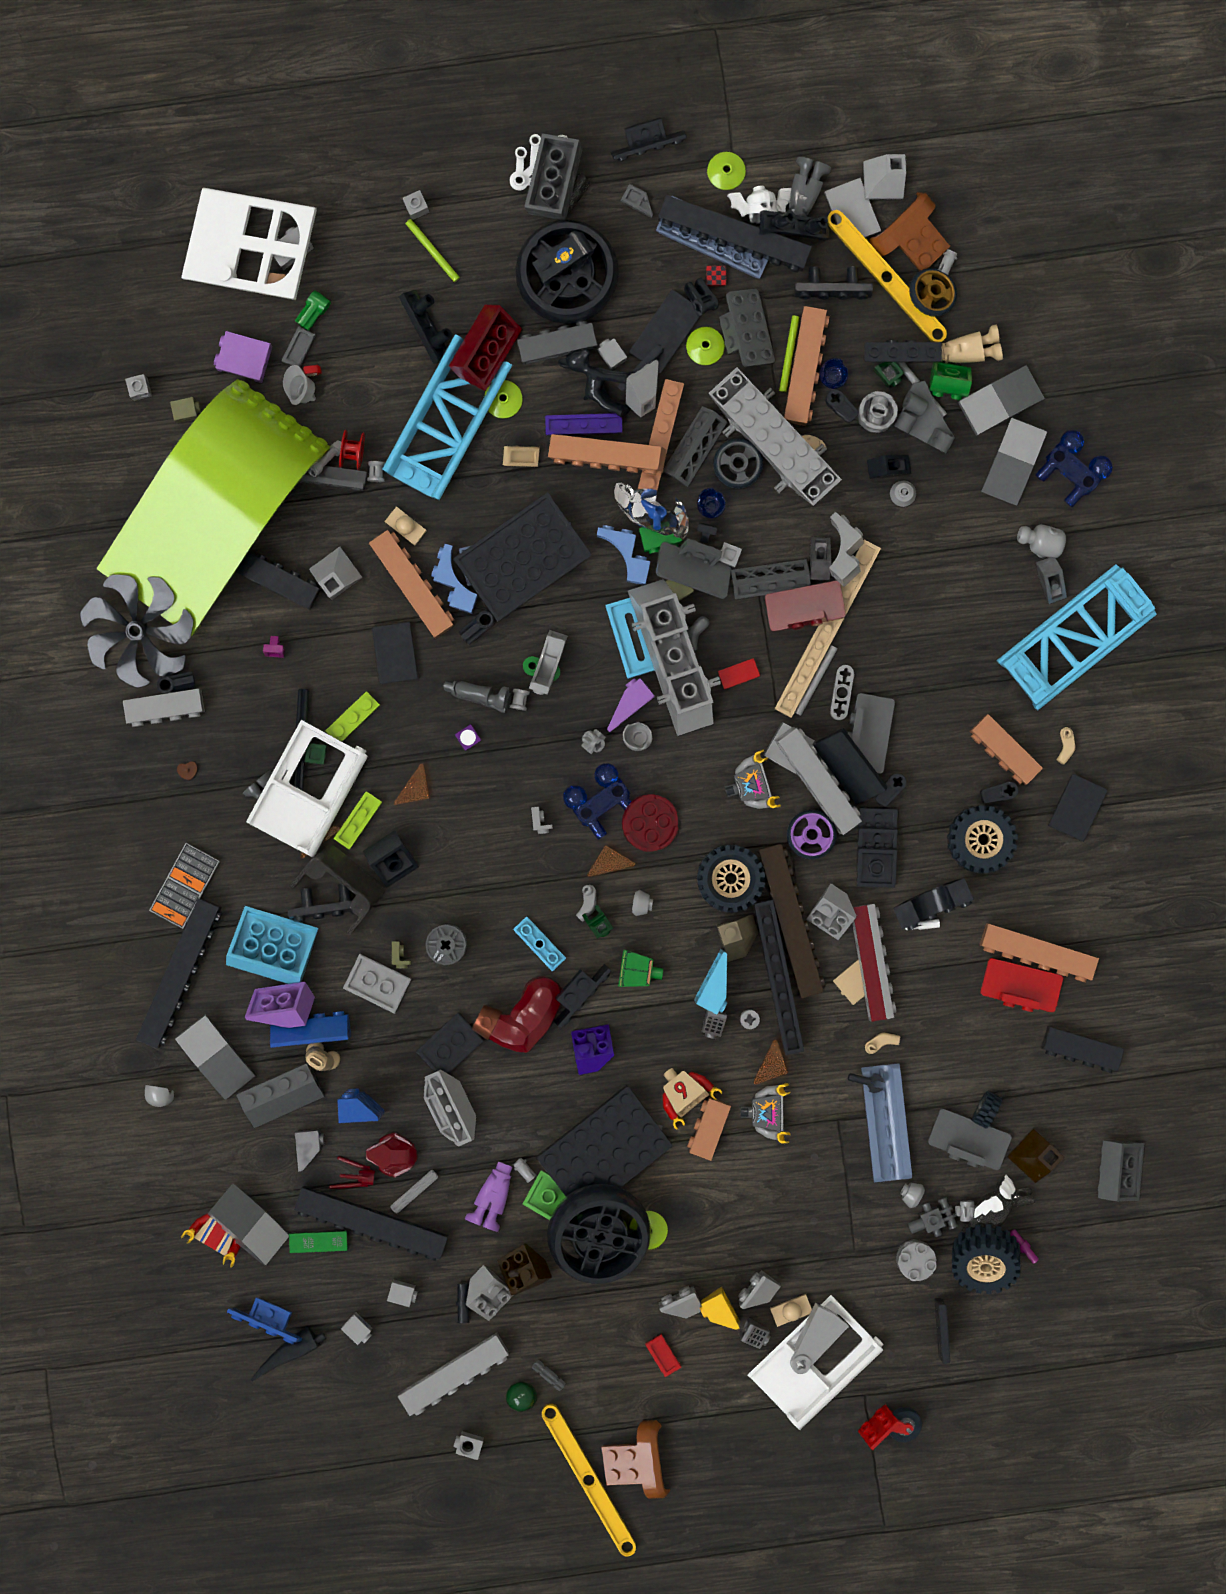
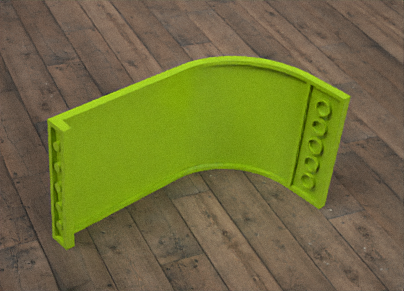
M237 379L223 389L206 406L176 444L100 562L97 570L107 577L115 574L132 576L138 584V599L148 607H150L154 596V591L148 581V577L162 578L173 591L175 599L173 605L162 613L161 616L170 623L176 624L183 610L186 609L194 619L191 636L194 635L274 513L302 477L330 450V446L327 445L324 439L312 434L309 428L297 423L294 417L283 413L279 406L268 402L261 393L249 388L246 382Z

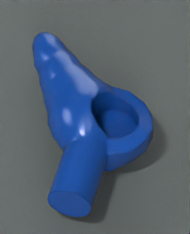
M642 499V506L650 518L653 519V529L660 530L661 521L667 516V510L662 506L653 505Z

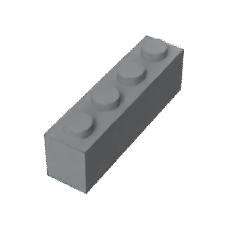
M201 689L123 701L126 724H132V727L143 726V722L151 721V724L162 723V719L170 718V721L181 720V716L189 715V718L200 717V713L205 712Z

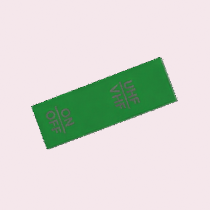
M347 1231L289 1233L290 1253L347 1251Z

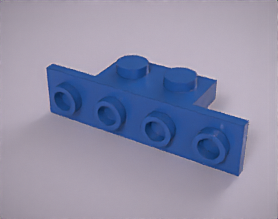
M256 1297L250 1314L235 1308L227 1310V1313L232 1314L231 1318L238 1321L246 1320L249 1322V1326L256 1329L262 1327L266 1329V1333L269 1335L277 1336L278 1334L284 1337L283 1340L288 1343L294 1344V1342L302 1340V1337L285 1330L292 1312L259 1297Z

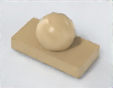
M504 446V466L538 467L539 447Z
M398 507L385 520V523L413 545H416L427 531Z
M806 1294L770 1307L777 1327L809 1315L812 1310Z

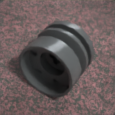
M443 924L434 928L426 940V951L429 957L442 965H450L459 961L466 953L468 946L467 937L463 930L452 924ZM443 940H444V941H448V940H449V941L451 942V943L449 944L450 949H448V948L443 949V948L441 947V946H443V943H442Z

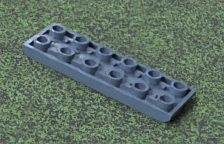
M659 222L656 229L658 233L758 279H760L768 262L764 258L762 260L755 259L751 256L752 254L747 252L738 253L733 250V247L728 245L726 247L715 244L716 241L708 239V241L699 239L697 234L691 232L690 234L682 233L677 227H665L661 225V222Z
M900 1064L861 1067L862 1076L869 1078L873 1073H876L885 1081V1083L878 1080L871 1082L874 1087L883 1089L878 1093L869 1092L868 1086L863 1084L873 1181L883 1182L912 1178Z

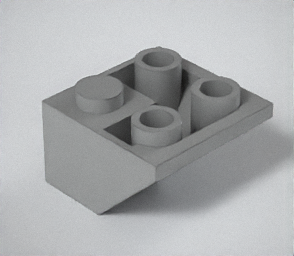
M886 154L863 162L865 199H903L906 179L905 154Z
M657 360L646 364L641 370L632 373L627 378L626 405L640 417L655 409Z
M338 547L309 569L331 600L363 578L341 547Z
M830 884L806 920L839 940L855 920L856 913L848 895L833 884Z
M483 1265L470 1278L466 1305L489 1321L512 1296L507 1284L493 1271Z
M762 1270L759 1273L755 1272L750 1279V1286L747 1289L743 1288L738 1295L739 1305L742 1309L770 1302L781 1287L780 1283Z
M689 1286L683 1287L678 1290V1294L674 1296L668 1294L662 1297V1301L659 1302V1309L662 1313L682 1318H688L701 1312L700 1307L702 1306L694 1286L691 1288Z

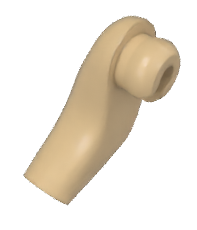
M1068 727L1060 731L1063 748L1056 759L1063 765L1075 751L1073 731Z
M885 1032L880 1033L866 1043L865 1050L869 1054H874L884 1045H899L900 1036Z

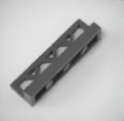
M702 406L663 469V472L688 487L727 424V421L715 411ZM717 419L720 423L716 429L712 430V424ZM708 436L707 444L702 446L703 438ZM698 452L697 460L692 462V456ZM688 468V475L684 480L680 476L684 469Z
M324 466L322 472L316 477L311 476L307 472L299 482L365 492L367 472Z
M807 559L731 570L735 599L762 596L811 586ZM796 567H804L802 571H795L794 569ZM776 570H783V571H784V572L781 573V574L775 573ZM761 572L765 573L764 576L760 577L756 575ZM736 576H747L745 579H736Z

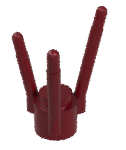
M340 1156L337 1157L338 1160L363 1169V1171L359 1170V1175L340 1174L341 1178L358 1179V1183L330 1185L329 1189L368 1187V1185H373L375 1170H370V1166L362 1165Z

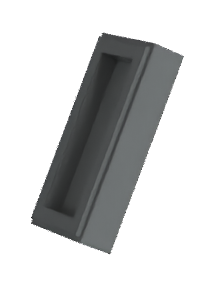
M298 326L281 361L290 366L297 365L301 367L316 335Z

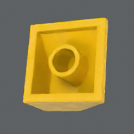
M722 1287L701 1300L702 1306L700 1310L704 1318L708 1317L710 1322L735 1330L740 1328V1320Z

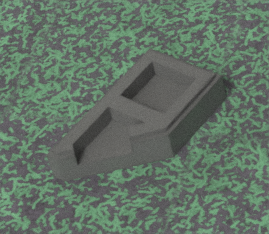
M629 184L620 202L652 218L653 212L647 193Z

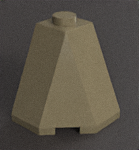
M753 914L716 925L724 951L727 953V961L730 962L746 957L759 933Z

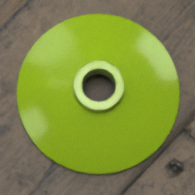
M721 152L710 160L707 169L708 178L716 188L732 190L738 187L744 180V162L738 155L732 152ZM728 166L730 171L724 172L723 168Z
M698 328L687 339V353L695 363L711 365L717 362L723 355L724 340L721 334L713 328ZM703 342H708V343H709V347H708V348H704V347L702 346V343H703Z
M504 380L488 411L497 418L514 416L522 405V394L518 386L511 381ZM501 395L507 397L505 401H500L499 398Z
M646 1211L652 1229L648 1249H655L665 1241L668 1228L666 1221L660 1214L654 1211ZM633 1218L629 1229L636 1230L637 1224Z

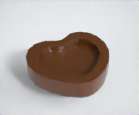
M193 761L177 766L178 774L186 780L193 779L197 774L198 766Z

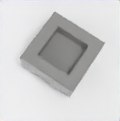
M724 542L719 562L735 568L742 549Z

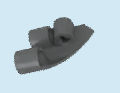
M926 381L915 382L911 385L903 401V409L894 426L947 454L955 437L943 419Z

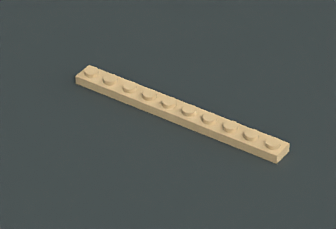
M863 540L864 544L855 555L860 562L861 572L845 587L841 585L846 614L881 548L866 540ZM844 618L823 622L822 625L817 627L775 710L792 718Z

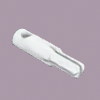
M939 919L924 920L918 923L921 926L914 929L939 928L940 922Z

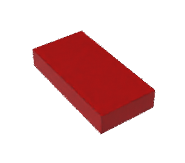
M754 658L718 671L724 689L760 677Z
M662 1333L645 1343L664 1377L681 1368L680 1363Z

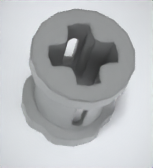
M368 461L370 470L367 481L384 482L382 468L385 462Z
M513 689V702L509 708L526 711L527 695L530 692Z

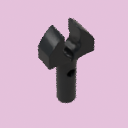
M852 1073L848 1075L849 1081L867 1085L871 1093H878L883 1090L882 1088L874 1087L871 1083L876 1080L885 1083L879 1074L873 1073L869 1078Z

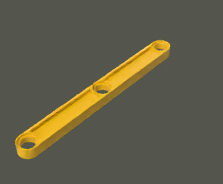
M839 210L830 212L827 217L829 227L932 342H942L947 335L946 329L935 316L923 314L914 306L915 304L912 303L909 287L850 220ZM833 214L841 217L840 224L835 225L831 222L830 218ZM883 272L891 273L892 280L890 282L882 280ZM935 329H940L943 333L942 338L939 340L932 336V332Z
M546 1404L542 1409L543 1420L622 1555H633L636 1551V1543L558 1407L554 1404ZM553 1408L556 1411V1415L553 1418L546 1417V1409ZM586 1475H592L594 1483L587 1485L584 1483L583 1478ZM630 1542L633 1548L631 1551L626 1552L622 1549V1544Z

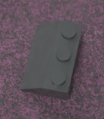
M1103 1140L1098 1198L1117 1202L1139 1201L1144 1143Z

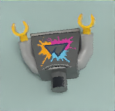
M760 750L755 755L741 762L735 770L736 775L733 776L735 783L724 786L727 797L739 795L740 801H744L746 806L757 809L778 808L781 805H776L774 801L780 797L772 796L762 764L768 757L761 758L760 753L764 750Z
M788 1083L766 1086L752 1098V1106H740V1118H752V1126L755 1127L758 1133L766 1138L778 1140L780 1143H789V1141L784 1140V1135H791L790 1132H780L783 1131V1096L790 1094V1092L784 1091V1087L789 1086Z

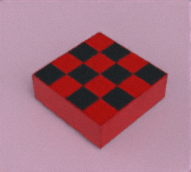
M706 266L707 286H726V266Z

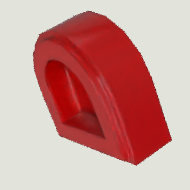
M319 365L304 366L302 368L307 377L322 374L321 366Z

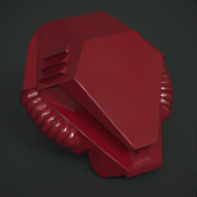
M389 1133L381 1137L377 1144H373L366 1149V1159L379 1166V1170L383 1174L395 1178L414 1167L417 1161V1150L409 1139L398 1133Z

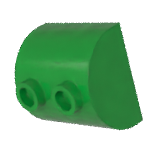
M933 362L929 383V391H932V395L942 397L944 393L951 394V398L955 400H962V397H968L972 384L971 367Z

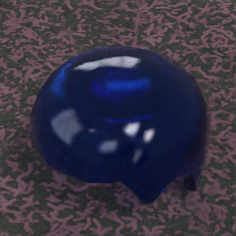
M837 358L827 360L820 368V380L830 389H838L844 386L848 380V368L844 366L843 360Z
M714 488L703 489L699 494L697 508L703 516L711 519L717 518L725 510L726 501L722 493L714 490Z

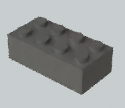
M542 133L525 202V209L528 214L566 220L583 149L579 140Z

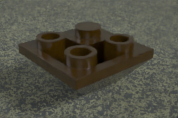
M1034 1129L1007 1156L1034 1183L1049 1174L1065 1158Z
M527 1244L521 1245L497 1260L511 1296L539 1286L552 1278L545 1259Z

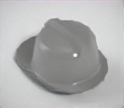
M290 366L283 378V388L290 402L293 405H297L299 403L315 401V383L304 374L299 366Z

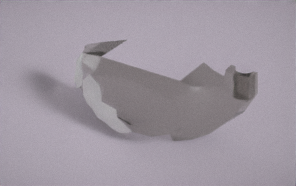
M616 483L614 490L615 501L633 523L665 536L674 534L675 537L680 539L686 537L689 531V519L685 507L676 497L674 511L667 510V516L661 521V529L654 530L653 519L650 518L642 506L641 500L644 499L653 505L661 506L659 502L655 501L657 490H633L628 484Z
M1007 1175L1002 1176L1001 1181L997 1182L995 1191L984 1195L976 1202L977 1206L974 1209L973 1217L968 1225L963 1222L962 1232L966 1234V1228L971 1227L974 1230L975 1225L980 1224L981 1228H986V1224H991L993 1229L996 1226L1001 1227L1012 1211L1016 1194L1014 1184Z

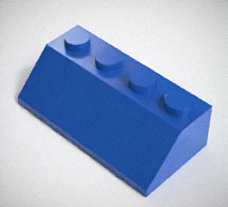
M344 1011L332 1012L333 1016H325V1013L313 1014L314 1018H308L306 1026L292 1028L270 1025V1047L348 1040L351 1038L349 1014H344Z
M359 1088L348 1089L337 1099L339 1123L378 1121L384 1114V1109L364 1091L359 1092Z

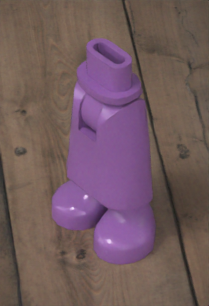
M501 1162L497 1163L496 1169L492 1170L474 1202L478 1206L473 1213L466 1214V1220L481 1226L484 1213L488 1209L489 1213L482 1226L499 1232L500 1226L496 1222L497 1214H503L511 1178V1166Z

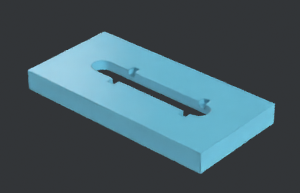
M630 598L605 605L627 679L655 671L641 629L637 630L645 659L644 661L637 659L625 619V614L631 613L634 623L638 622Z

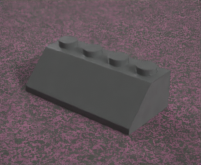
M308 1063L237 1094L241 1107L254 1128L325 1097L316 1075Z

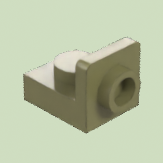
M392 941V965H396V968H408V965L412 964V960H400V957H404V945H400V941Z

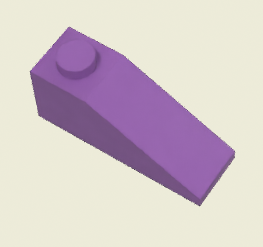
M634 678L626 684L627 689L624 691L607 728L609 733L654 698L652 692L641 679L636 680Z

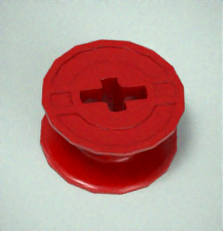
M347 430L344 431L339 457L340 468H342L345 459L357 461V470H360L365 445L364 432L361 435L360 441L348 440Z

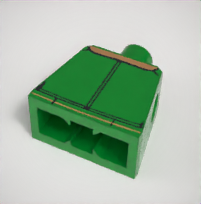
M623 950L618 986H650L651 978L662 980L664 968L652 967L653 958L629 950Z

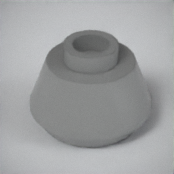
M898 481L890 490L891 500L897 506H909L916 498V489L908 481Z
M641 890L635 892L632 913L635 916L647 914L648 910L652 911L653 899H650L649 894Z
M909 1183V1185L905 1184L900 1194L902 1195V1200L909 1208H915L922 1199L925 1189L922 1184Z

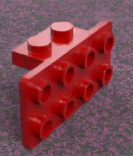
M990 958L987 963L981 994L1004 1001L1003 1005L1014 1008L1015 1004L1021 1005L1022 1010L1033 1012L1034 1009L1054 1012L1063 977L1059 974Z

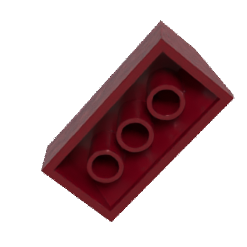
M484 305L450 362L449 367L459 378L486 391L522 328L500 305Z

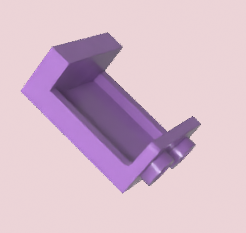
M226 331L225 336L222 335L220 338L219 347H221V350L215 356V368L220 372L225 371L262 383L272 345Z

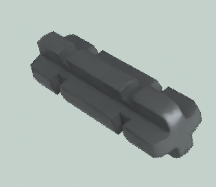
M540 1360L533 1364L532 1369L537 1373L539 1372L540 1376L548 1383L553 1384L555 1389L560 1391L564 1388L566 1383L561 1378L558 1379V1376L547 1366L545 1367Z

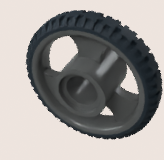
M731 439L723 443L716 451L713 461L714 471L718 479L726 486L745 488L752 485L759 478L763 469V458L759 450L750 441ZM732 446L745 447L744 453H735L731 457L725 454V451ZM754 457L756 458V469L749 478L746 476L745 470L748 466V459ZM741 459L744 465L741 468H736L733 465V461ZM728 465L730 471L737 474L736 481L728 479L723 474L720 466Z

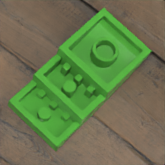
M541 1170L523 1205L550 1220L554 1210L566 1196L550 1175Z

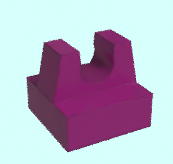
M271 636L270 645L264 644L263 653L265 657L284 658L285 649L280 645L278 636Z

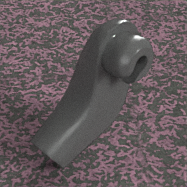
M699 617L687 631L693 650H698L699 635L710 624L709 619L706 617Z

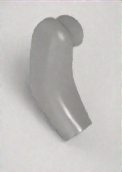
M585 885L582 889L584 902L576 914L582 922L584 921L583 914L589 917L596 909V889L592 885Z

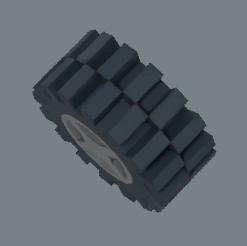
M987 1091L976 1107L972 1122L987 1129L999 1110L1002 1098Z

